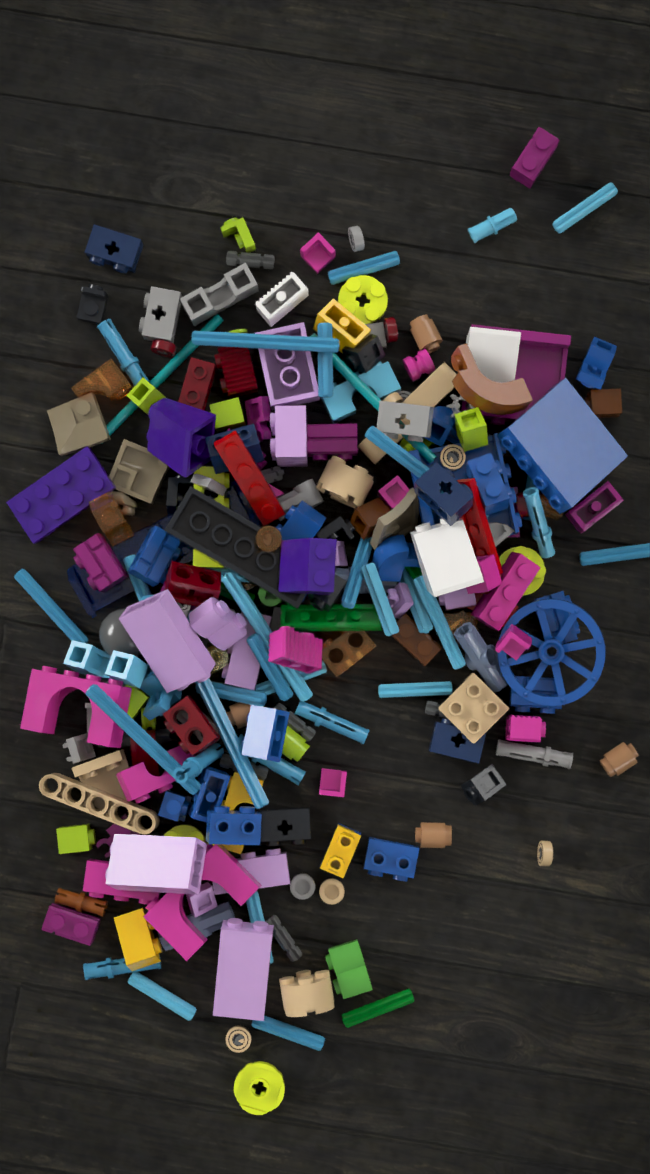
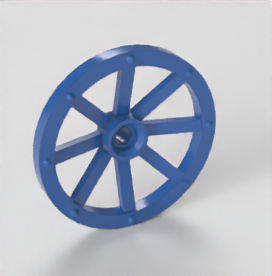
M542 599L531 602L520 608L509 618L499 639L511 624L516 625L522 618L537 611L545 641L520 629L532 638V645L538 647L539 650L522 654L517 661L512 657L508 658L507 653L503 650L500 653L497 652L501 673L508 685L518 695L530 702L545 706H559L574 702L594 687L602 673L606 655L602 632L592 616L574 603L561 599ZM545 609H560L571 613L556 638L552 637ZM577 617L585 623L593 636L592 639L567 644L562 643ZM596 646V661L593 671L591 672L564 653ZM554 647L557 653L554 655L549 654L548 648ZM540 658L542 661L525 687L515 677L510 666ZM560 661L587 678L580 687L567 694L559 665ZM548 665L552 666L558 696H548L533 692L534 687Z

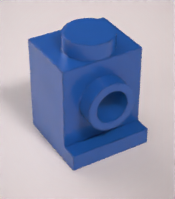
M167 790L158 816L177 822L179 820L185 821L192 797Z

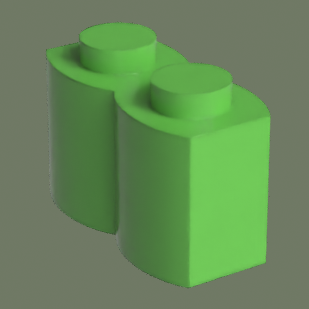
M358 939L328 948L329 954L325 955L329 970L334 969L337 979L333 980L337 995L342 993L343 999L373 990Z

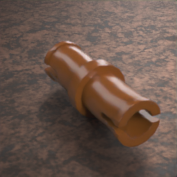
M59 888L57 891L59 895L55 896V904L76 908L77 912L86 911L102 917L106 913L104 909L107 910L108 901L89 897L85 892L79 894Z

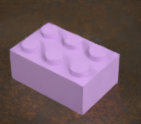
M304 322L255 333L307 337ZM258 348L272 411L275 410V406H296L320 400L310 351Z
M275 406V413H270V428L272 436H275V438L270 439L272 461L276 460L277 465L280 467H307L306 406Z

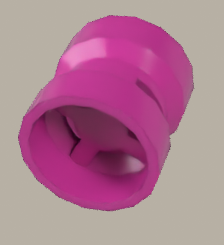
M426 349L418 351L415 357L408 356L402 359L405 369L413 382L420 379L421 374H430L436 370Z

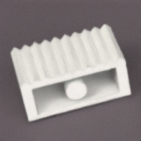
M290 272V275H286V279H282L279 285L271 288V292L267 291V295H263V298L256 301L257 312L272 327L309 296L308 288L294 272Z

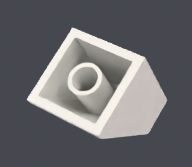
M470 327L466 343L480 372L495 382L505 383L515 380L521 332Z
M441 518L439 524L432 526L430 523L420 524L415 527L416 531L410 532L426 589L431 595L437 597L484 582L467 530L461 518L452 526Z

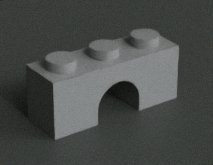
M244 263L224 274V278L217 284L206 289L200 287L180 298V301L193 326H196L258 292L259 289L247 264Z

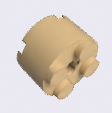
M332 456L331 460H328L315 488L323 494L327 490L330 492V498L355 508L363 505L374 481L366 469L358 465L351 468L346 465L345 460Z
M310 970L296 972V977L288 976L279 979L283 1007L287 1017L307 1016V1013L314 1011L316 1014H320L335 1007L329 970L317 971L314 974H311Z

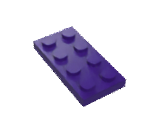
M87 446L6 503L32 543L36 544L115 490L116 487L91 448Z

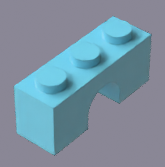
M379 361L367 373L359 374V372H355L382 401L391 393L401 391V387L388 361L383 364ZM347 379L346 382L339 385L336 382L333 383L332 397L321 398L333 424L356 414L352 396L357 390Z
M74 640L71 641L63 663L81 674L100 676L104 680H120L124 682V685L136 688L141 687L148 668V664L135 655L113 650L110 656L93 645Z

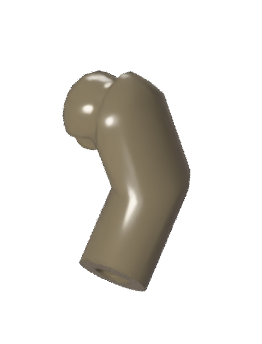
M112 491L102 498L103 502L122 505V514L128 516L135 515L137 503L125 493Z

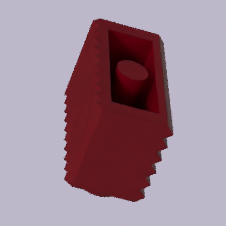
M218 346L219 353L214 354L217 369H223L224 378H220L223 393L228 392L229 398L258 392L249 349Z

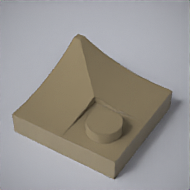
M92 392L47 410L60 456L78 452L87 446L93 447L111 440L96 396Z
M124 439L109 477L114 483L116 490L153 504L170 467L148 452L147 448Z
M414 488L408 491L397 506L378 518L370 541L374 550L382 541L396 535L406 536L416 530L415 527L418 525L419 502Z

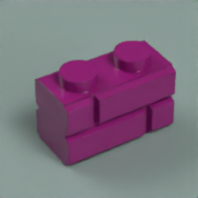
M538 127L532 139H530L512 167L509 176L527 188H531L556 150L560 140Z
M307 424L308 457H313V461H327L328 457L337 456L345 461L353 460L352 456H357V424Z
M607 481L565 515L581 534L624 500L611 483Z
M95 534L73 549L76 553V556L73 558L81 570L85 568L88 572L89 577L87 581L93 590L98 589L99 592L104 593L129 577L102 534Z
M52 903L48 908L42 930L49 933L55 932V935L90 946L94 942L101 918Z

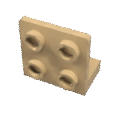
M471 673L439 706V710L471 743H476L510 709L475 673Z
M123 749L72 768L74 776H79L82 783L126 799L116 776L117 773L130 768ZM96 797L94 805L97 809L103 810L105 801L101 797Z

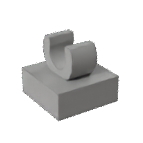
M88 733L66 739L67 743L63 744V748H69L71 755L66 758L67 761H72L74 764L96 757L92 743H87Z

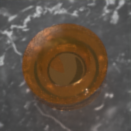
M273 526L262 527L256 535L257 546L265 552L275 551L282 541L281 533Z

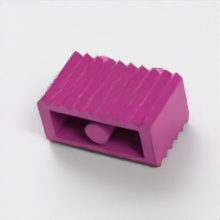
M290 626L280 627L279 630L270 633V643L268 645L270 647L268 650L269 662L308 674L322 669V639L315 638L312 633L295 632V629Z
M508 715L506 717L505 740L541 742V737H545L546 722H542L540 717Z

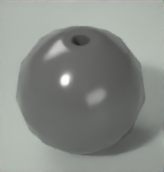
M118 609L110 613L102 621L99 630L100 643L104 651L110 656L113 650L135 655L136 657L142 655L119 620L125 609Z

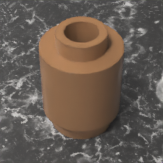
M428 315L419 316L410 322V331L419 350L426 349L428 353H432L440 348L439 344L443 340L433 320L429 319Z
M237 702L229 706L230 711L226 712L232 726L236 725L237 729L247 726V715L250 712L251 705Z
M622 742L603 755L604 758L599 761L610 777L615 774L619 776L638 763L636 758L639 755L631 743L626 745Z
M421 822L420 827L415 828V842L420 843V848H445V846H451L452 827L451 825H445V823Z

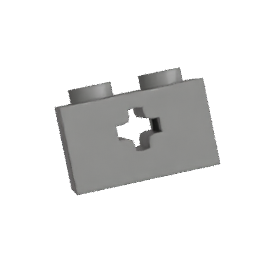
M151 286L150 293H146L144 298V308H147L146 315L141 317L139 332H142L144 340L162 339L174 344L181 308V292ZM161 310L163 311L165 316H161L159 321L157 320L155 314L158 315Z
M380 401L376 428L392 439H398V434L408 435L409 441L423 442V437H431L434 407ZM406 415V419L410 420V425H405L404 427V425L399 423L400 419H405Z

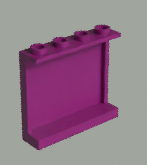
M471 325V327L521 332L515 380L524 379L533 401L525 410L513 414L497 415L480 410L484 420H490V424L505 425V422L513 423L548 393L547 391L565 378L571 335ZM462 401L461 411H467V408L465 407V405L467 404L466 401Z

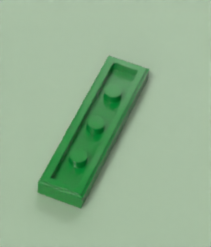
M334 604L329 612L325 610L319 611L312 605H300L297 610L290 605H281L280 627L290 626L295 631H382V625L374 604H355V607L352 609L344 608L341 604Z

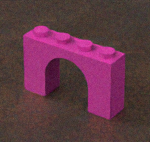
M42 666V670L32 669L20 729L54 734L59 708L66 695L77 689L86 694L87 689L93 684L98 685L127 713L132 688L123 686V681L109 679L108 683L101 682L100 676L86 674V679L79 678V672L64 670V674H58L57 668ZM89 698L92 706V717L87 743L121 748L124 730Z
M222 844L207 845L202 880H209L219 884L242 906L262 885ZM166 893L160 900L156 897L146 906L148 912L143 917L187 961L208 939L187 918L183 909L184 894Z

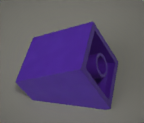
M165 397L151 405L148 412L150 418L149 430L146 436L148 452L183 477H188L211 461L205 437L214 435L216 414Z
M302 538L282 540L279 592L331 595L334 592L337 539Z

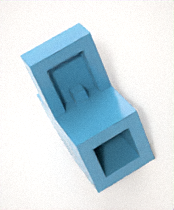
M148 664L140 689L149 696L143 715L148 720H152L159 715L163 716V713L169 710L172 704L181 700L182 691L176 689L167 693Z

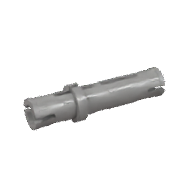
M498 739L496 755L543 763L542 766L547 767L548 765H555L571 769L573 753L552 750L548 746L541 748Z

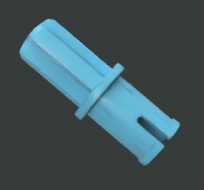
M509 208L493 217L488 216L487 220L472 228H468V232L473 242L476 243L493 233L495 235L498 234V230L516 222L517 216L514 210Z

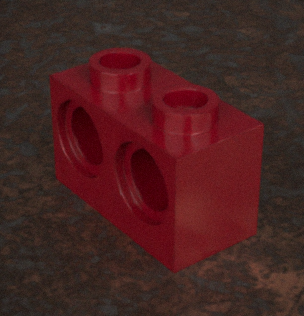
M191 357L178 402L205 411L217 371L214 363Z
M172 561L165 579V590L168 589L176 602L198 607L210 597L218 600L221 590V572Z
M186 696L163 713L166 718L164 721L165 726L172 734L176 732L181 739L178 743L186 754L191 753L192 756H196L221 738L190 696ZM185 710L188 714V720L181 725L177 721V714L179 711ZM197 730L203 734V741L199 745H195L191 740L193 732Z

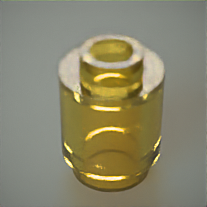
M214 645L207 648V651L216 663L210 674H213L227 665L228 654L226 650H220Z

